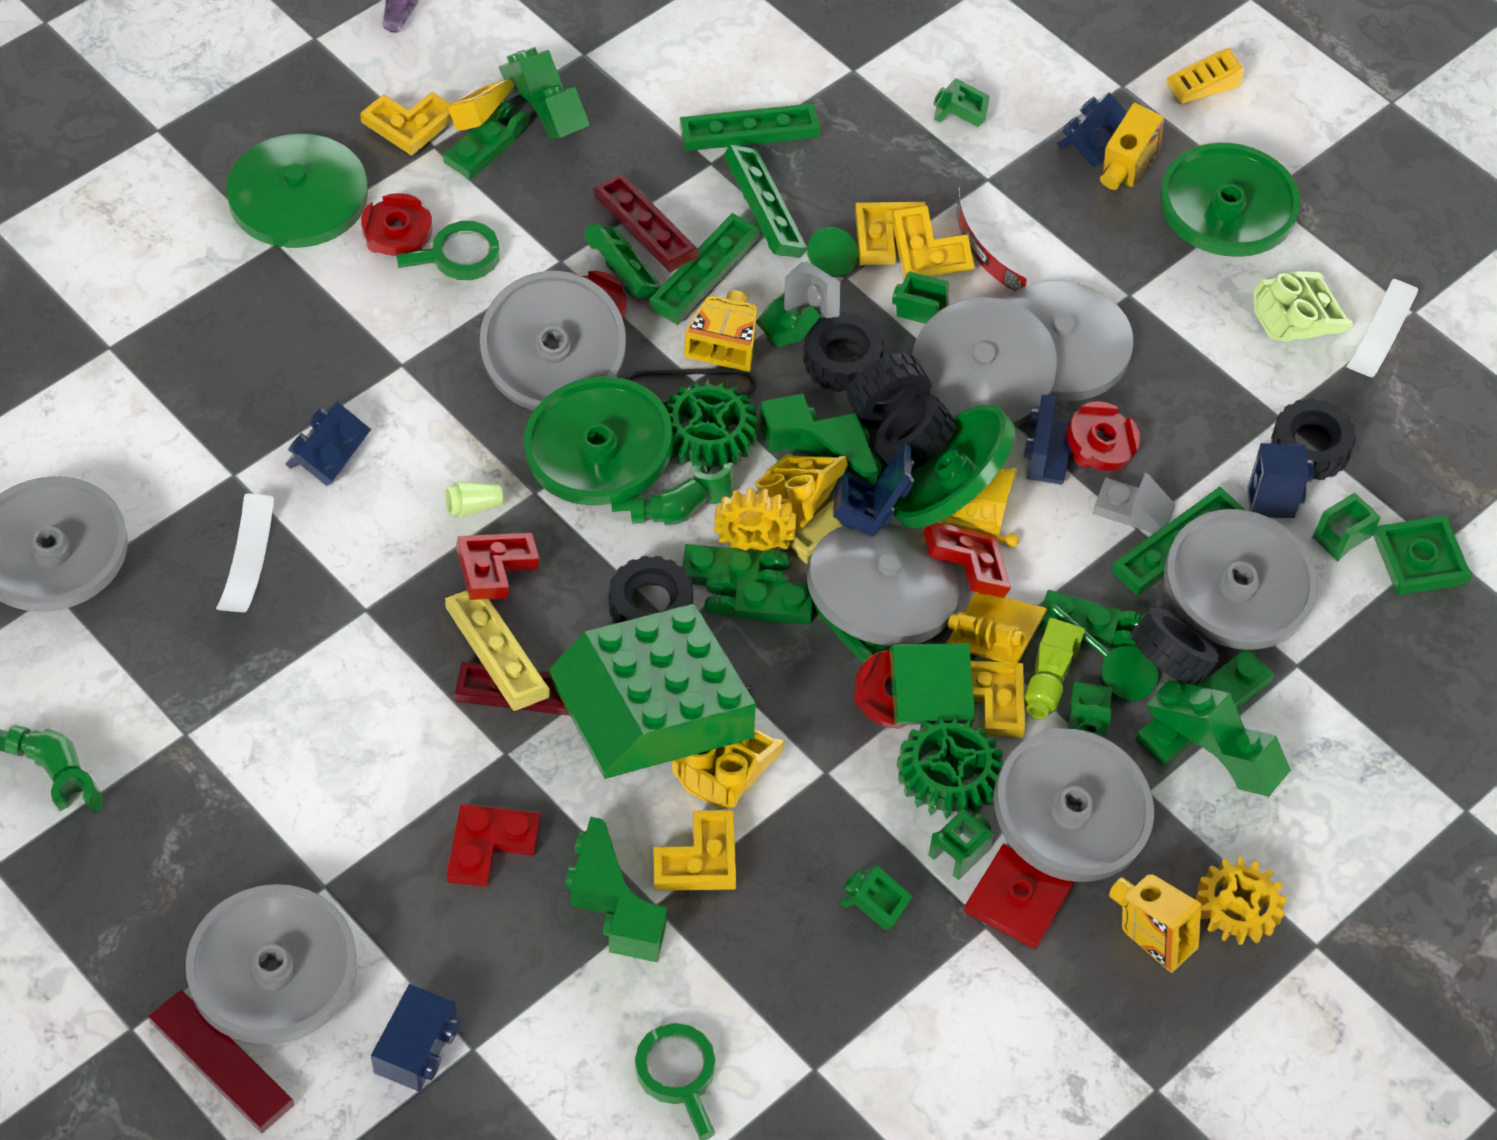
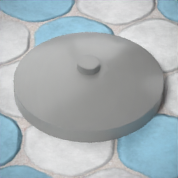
M563 271L532 273L506 286L489 305L480 330L481 356L486 372L496 388L514 403L527 409L535 410L540 402L549 394L568 383L590 377H617L622 368L626 351L625 326L620 311L611 297L589 279Z
M1055 280L1027 285L1016 290L1005 299L1022 306L1034 314L1050 333L1057 354V374L1050 396L1056 397V401H1078L1095 397L1112 388L1125 374L1133 350L1132 328L1121 308L1103 293L1083 284Z
M971 298L947 306L925 324L916 339L912 353L932 384L930 394H933L934 397L936 396L952 416L976 406L994 405L1003 410L1016 428L1030 420L1031 409H1039L1041 396H1050L1055 385L1057 354L1054 342L1047 328L1027 309L1003 299Z
M62 476L31 479L0 494V602L26 611L48 612L78 605L101 592L115 578L122 567L127 553V530L122 513L115 501L105 491L89 482Z
M1225 509L1213 511L1189 522L1174 539L1164 566L1166 591L1170 602L1179 616L1210 641L1235 649H1263L1289 639L1307 620L1317 596L1318 581L1314 563L1301 541L1277 521L1259 513L1246 510Z
M889 523L885 527L880 525L873 537L856 528L849 529L841 526L824 536L815 547L807 571L808 589L820 612L832 624L849 635L879 645L918 644L933 638L948 625L949 618L954 613L959 600V581L951 562L930 557L925 537L907 528Z
M1053 729L1031 736L1011 752L1001 768L995 784V814L1004 837L1015 852L1027 863L1055 878L1074 882H1090L1111 877L1124 870L1136 859L1146 845L1152 831L1154 821L1153 797L1142 771L1120 747L1090 732L1076 729Z
M274 884L253 887L236 893L222 901L198 925L190 940L186 956V978L191 997L206 1021L215 1029L233 1039L263 1045L280 1044L300 1039L329 1022L349 997L357 971V954L354 938L347 921L340 911L322 896L310 890L291 885Z

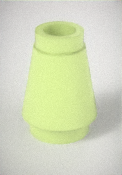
M455 481L454 485L446 486L445 502L448 514L450 516L457 515L461 519L497 506H502L503 495L500 484Z

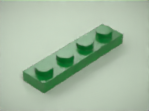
M814 103L680 117L679 124L685 151L724 148L730 145L743 146L819 138L820 133Z
M730 145L723 155L755 217L756 223L759 225L768 243V247L773 254L801 258L806 252L807 246L758 150Z
M731 213L698 248L699 257L681 266L649 299V309L678 325L760 238L761 229Z
M1218 487L1114 562L1111 572L1138 596L1164 577V566L1169 549L1178 533L1189 522L1213 511L1246 509L1225 490Z
M1244 650L1199 686L1230 693L1236 709H1238L1270 684L1275 673L1252 652ZM1154 719L1141 729L1136 737V741L1162 766L1166 765L1194 743L1157 719Z

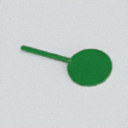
M826 227L816 231L807 245V255L810 263L831 277L844 276L851 272L857 264L858 247L854 239L847 232L839 228ZM785 292L778 297V298H780L783 302H784V294H785Z
M1057 605L1051 607V611L1063 622L1081 627ZM1084 632L1083 639L1105 658L1101 667V675L1105 686L1112 687V694L1125 701H1139L1148 697L1154 691L1158 682V669L1137 647L1120 646L1109 652L1088 632Z

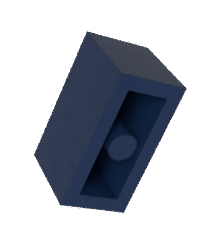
M1260 444L1247 486L1249 509L1251 512L1259 513L1269 518H1295L1299 504H1304L1306 500V483L1312 482L1314 473L1313 461L1307 460L1306 444Z
M409 984L371 1054L373 1072L420 1092L426 1079L432 1080L435 1077L441 1063V1056L439 1054L445 1043L451 1044L459 1030L460 1020H457L455 1002Z

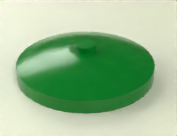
M314 134L278 136L252 147L233 166L228 177L226 189L230 212L243 231L263 243L286 248L315 246L342 235L360 218L368 198L366 173L358 157L341 143Z
M1235 143L1200 145L1179 155L1169 165L1164 174L1159 198L1165 220L1183 240L1203 251L1230 257L1257 255L1281 244L1292 232L1300 209L1299 190L1289 171L1270 155L1255 148Z
M606 376L580 379L556 389L543 399L531 414L524 433V450L527 463L532 475L545 490L567 502L597 506L624 501L651 486L667 467L673 450L671 419L661 400L653 392L638 383L623 378Z
M981 405L953 416L956 420L954 423L956 428L952 433L951 439L946 443L943 450L936 454L937 456L926 462L922 467L911 471V477L914 478V482L905 498L899 497L894 504L893 516L902 525L910 528H920L937 523L967 505L993 480L1007 460L1015 440L1014 423L1002 409L994 405Z

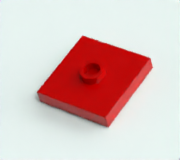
M1002 844L966 902L963 912L1036 950L1071 892L1074 881L1062 880L1041 872L1021 858L1013 848Z

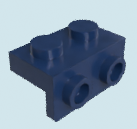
M1110 92L1098 100L1093 96L1086 101L1079 109L1082 115L1079 118L1075 116L1061 129L1064 135L1057 142L1060 148L1071 142L1093 167L1101 163L1105 158L1106 146L1127 114V111Z
M1042 395L1039 409H1031L1028 430H1033L1035 433L1034 438L1027 437L1023 459L1030 460L1027 479L1062 485L1065 481L1070 449L1066 438V428L1069 422L1054 420L1056 397Z
M338 401L327 410L320 407L307 423L312 429L306 436L301 433L288 448L292 455L285 463L290 469L299 463L326 486L334 481L371 431V428Z

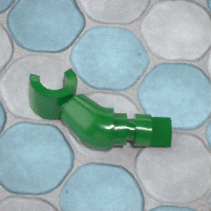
M697 460L692 468L693 479H688L672 489L662 490L660 495H651V500H645L644 496H635L611 504L612 512L631 511L633 524L646 523L647 519L650 518L653 519V523L664 522L665 526L686 522L705 502L708 504L721 503L723 497H732L733 491L736 489L732 462L724 464L723 469L718 473L705 474L704 463Z
M13 725L9 731L0 729V751L17 756L25 754L26 758L34 760L36 765L44 768L54 782L51 789V797L59 811L68 808V798L79 791H84L83 800L88 808L95 813L101 810L103 804L102 793L88 772L81 769L73 742L62 733L51 729H45L43 732L38 730L31 732L29 728L19 725Z

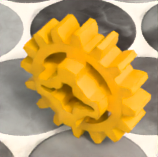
M748 488L746 495H742L739 491L735 490L733 491L732 499L723 497L721 506H716L713 530L715 533H719L718 541L720 543L729 542V548H740L745 551L756 550L761 551V553L766 550L777 551L778 547L787 549L789 540H794L797 515L796 513H791V503L781 504L782 496L780 494L771 498L768 497L767 489H763L760 494H755L752 488Z
M1238 857L1236 865L1232 866L1225 858L1222 859L1219 869L1211 865L1208 868L1206 877H1201L1197 888L1199 891L1195 900L1201 903V919L1209 918L1211 920L1207 929L1209 932L1215 931L1218 928L1223 931L1221 940L1226 941L1230 935H1235L1238 945H1243L1246 936H1250L1255 943H1259L1263 933L1271 936L1276 924L1280 925L1285 913L1282 910L1287 901L1286 897L1280 895L1283 884L1282 882L1272 883L1270 881L1274 873L1271 869L1264 873L1258 871L1259 861L1253 862L1251 867L1245 866L1243 857ZM1222 885V891H1220L1218 897H1215L1216 888ZM1266 904L1267 910L1260 917L1259 911L1261 910L1262 905Z

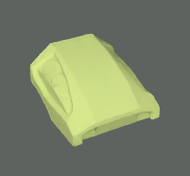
M1294 271L1289 274L1281 273L1277 278L1261 280L1254 289V313L1271 339L1289 342L1291 339L1339 334L1348 331L1353 323L1350 319L1346 318L1323 281L1324 276L1320 272Z

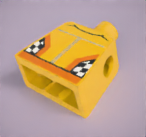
M1135 102L1132 104L1106 146L1104 170L1100 176V181L1104 186L1116 190L1121 183L1129 187H1133L1138 183L1160 154L1164 116Z
M739 290L728 292L726 298L717 296L707 297L686 329L684 358L750 372L752 368L757 307L747 303V296Z
M1153 874L1147 875L1136 886L1124 877L1120 878L1112 886L1109 897L1122 906V929L1169 972L1173 973L1199 948L1200 902Z

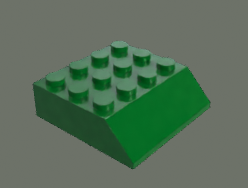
M695 604L585 631L548 670V676L604 779L754 738L756 703Z

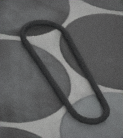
M733 368L640 370L629 374L625 378L631 380L642 375L743 374L751 380V387L745 392H740L739 396H749L754 392L757 384L755 376L751 372ZM661 401L664 405H667V401Z

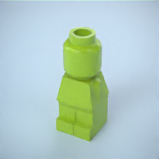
M1050 617L1043 639L1039 645L1035 661V675L1030 679L1024 695V703L1027 706L1026 712L1029 716L1044 720L1057 709L1063 693L1062 684L1068 675L1072 658H1077L1085 628Z

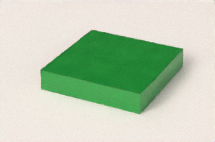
M1446 515L1376 527L1373 537L1397 596L1469 583L1472 575Z
M969 643L893 644L889 648L895 725H920L924 721L929 724H935L939 716L944 723H950L954 715L957 718L958 724H965L969 719L972 722L975 721Z

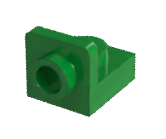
M955 78L947 88L942 87L935 96L933 103L936 106L934 120L941 122L949 113H952L962 120L979 127L986 120L990 96Z
M776 298L770 302L758 317L756 323L777 347H782L801 341L821 315L812 305L799 310L793 308L786 311L784 309V302L780 298Z
M1073 682L1067 729L1106 735L1112 712L1110 708L1112 687Z
M875 865L863 872L856 870L843 885V889L846 892L839 901V904L844 908L855 904L882 929L887 930L893 927L913 896L880 867Z

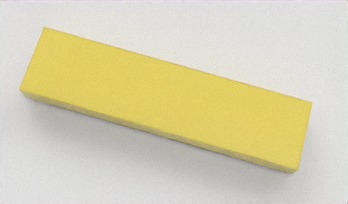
M467 590L445 598L446 609L513 711L549 698L548 686L489 599L470 600Z

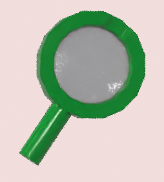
M458 221L448 224L437 233L433 240V249L396 254L398 268L435 263L438 270L447 277L457 280H475L486 276L496 267L499 261V241L495 232L485 224L475 221Z
M680 1023L660 1026L648 1032L639 1043L635 1056V1070L639 1084L648 1095L660 1102L670 1104L684 1103L700 1140H707L715 1135L713 1126L699 1097L706 1091L713 1080L716 1060L712 1044L704 1033L690 1025Z

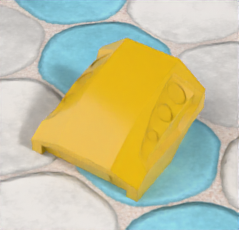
M786 454L767 469L763 477L755 482L757 489L755 494H760L763 489L768 490V497L771 498L780 494L782 496L781 504H792L791 513H796L797 515L795 530H801L829 497L838 479L844 475L848 465L846 456L831 458Z
M1001 468L986 488L956 513L939 521V523L990 535H999L1017 468Z
M754 729L753 739L673 760L672 772L691 795L718 810L732 808L737 805L738 799L757 781L766 768L778 759L785 749V741L780 738L775 740L763 732Z

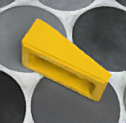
M1227 48L1168 76L1166 83L1180 104H1185L1240 87L1244 69L1231 49ZM1188 82L1192 88L1188 90L1184 83Z
M506 79L486 84L449 104L448 110L456 130L461 131L481 126L514 87L513 80Z

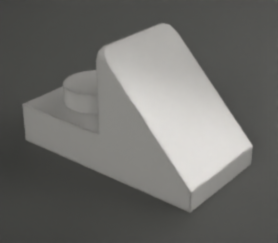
M808 261L801 262L786 275L784 309L786 311L793 308L798 310L812 305L825 318L839 317L840 282Z
M1144 473L1139 488L1105 477L1094 506L1093 514L1150 533H1156L1169 523L1175 503L1147 473Z

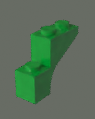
M536 47L524 49L506 56L508 63L498 66L504 80H513V88L533 106L542 121L549 139L561 138L590 126L576 88L563 87L549 50L537 52Z
M803 393L760 403L759 425L769 453L781 450H798L815 457L838 458L839 456H846L848 465L845 471L875 486L877 477L882 475L880 460L877 455L871 454L868 429L866 426L861 427L856 413L817 421L816 412L813 406H807Z
M1168 680L1146 704L1154 718L1213 754L1226 767L1239 790L1269 797L1291 771L1277 736L1246 729L1228 692Z
M590 816L587 830H580L575 845V854L579 855L577 865H570L566 875L565 889L570 890L571 906L607 914L604 922L603 936L609 937V953L658 962L667 927V907L648 903L629 890L624 882L605 821Z

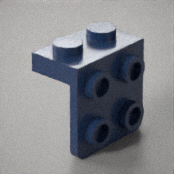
M905 442L900 446L875 486L845 471L834 487L833 517L843 526L849 529L856 528L872 537L880 525L885 527L893 516L894 504L899 497L905 498L914 482V478L911 477V469L914 464V460L911 459V446Z

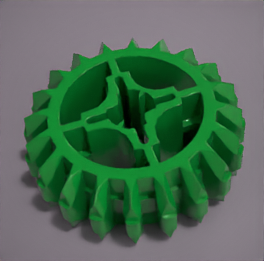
M709 379L705 386H699L693 381L690 390L680 386L677 395H670L667 405H664L671 419L673 431L671 457L678 456L681 466L691 462L693 467L694 463L700 460L704 463L709 473L713 466H719L723 469L724 464L732 462V464L737 466L741 457H748L751 447H754L757 441L756 432L758 431L759 421L756 417L755 406L749 404L750 401L747 395L739 396L737 386L727 390L723 381L718 386H712ZM689 418V425L682 428L681 424ZM735 424L737 428L729 434L727 432L729 431V426Z
M954 715L950 723H944L939 716L934 726L924 721L920 725L919 731L911 730L908 734V741L904 740L901 744L900 756L897 758V768L899 770V784L905 785L904 793L906 797L915 796L914 803L916 808L927 804L930 816L936 810H942L947 820L951 816L952 811L959 813L962 809L966 811L970 809L974 813H978L982 808V804L990 805L994 798L998 774L1004 764H1002V750L996 749L997 742L995 737L986 738L985 726L974 730L972 729L973 723L971 719L962 725L958 724L957 718ZM939 749L937 754L928 756V760L920 761L929 752ZM982 773L975 781L963 786L964 780L973 778V774Z

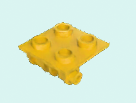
M976 592L965 612L951 614L948 627L954 629L946 644L969 643L970 654L1017 666L1046 614L1047 608L1006 597L1000 598Z

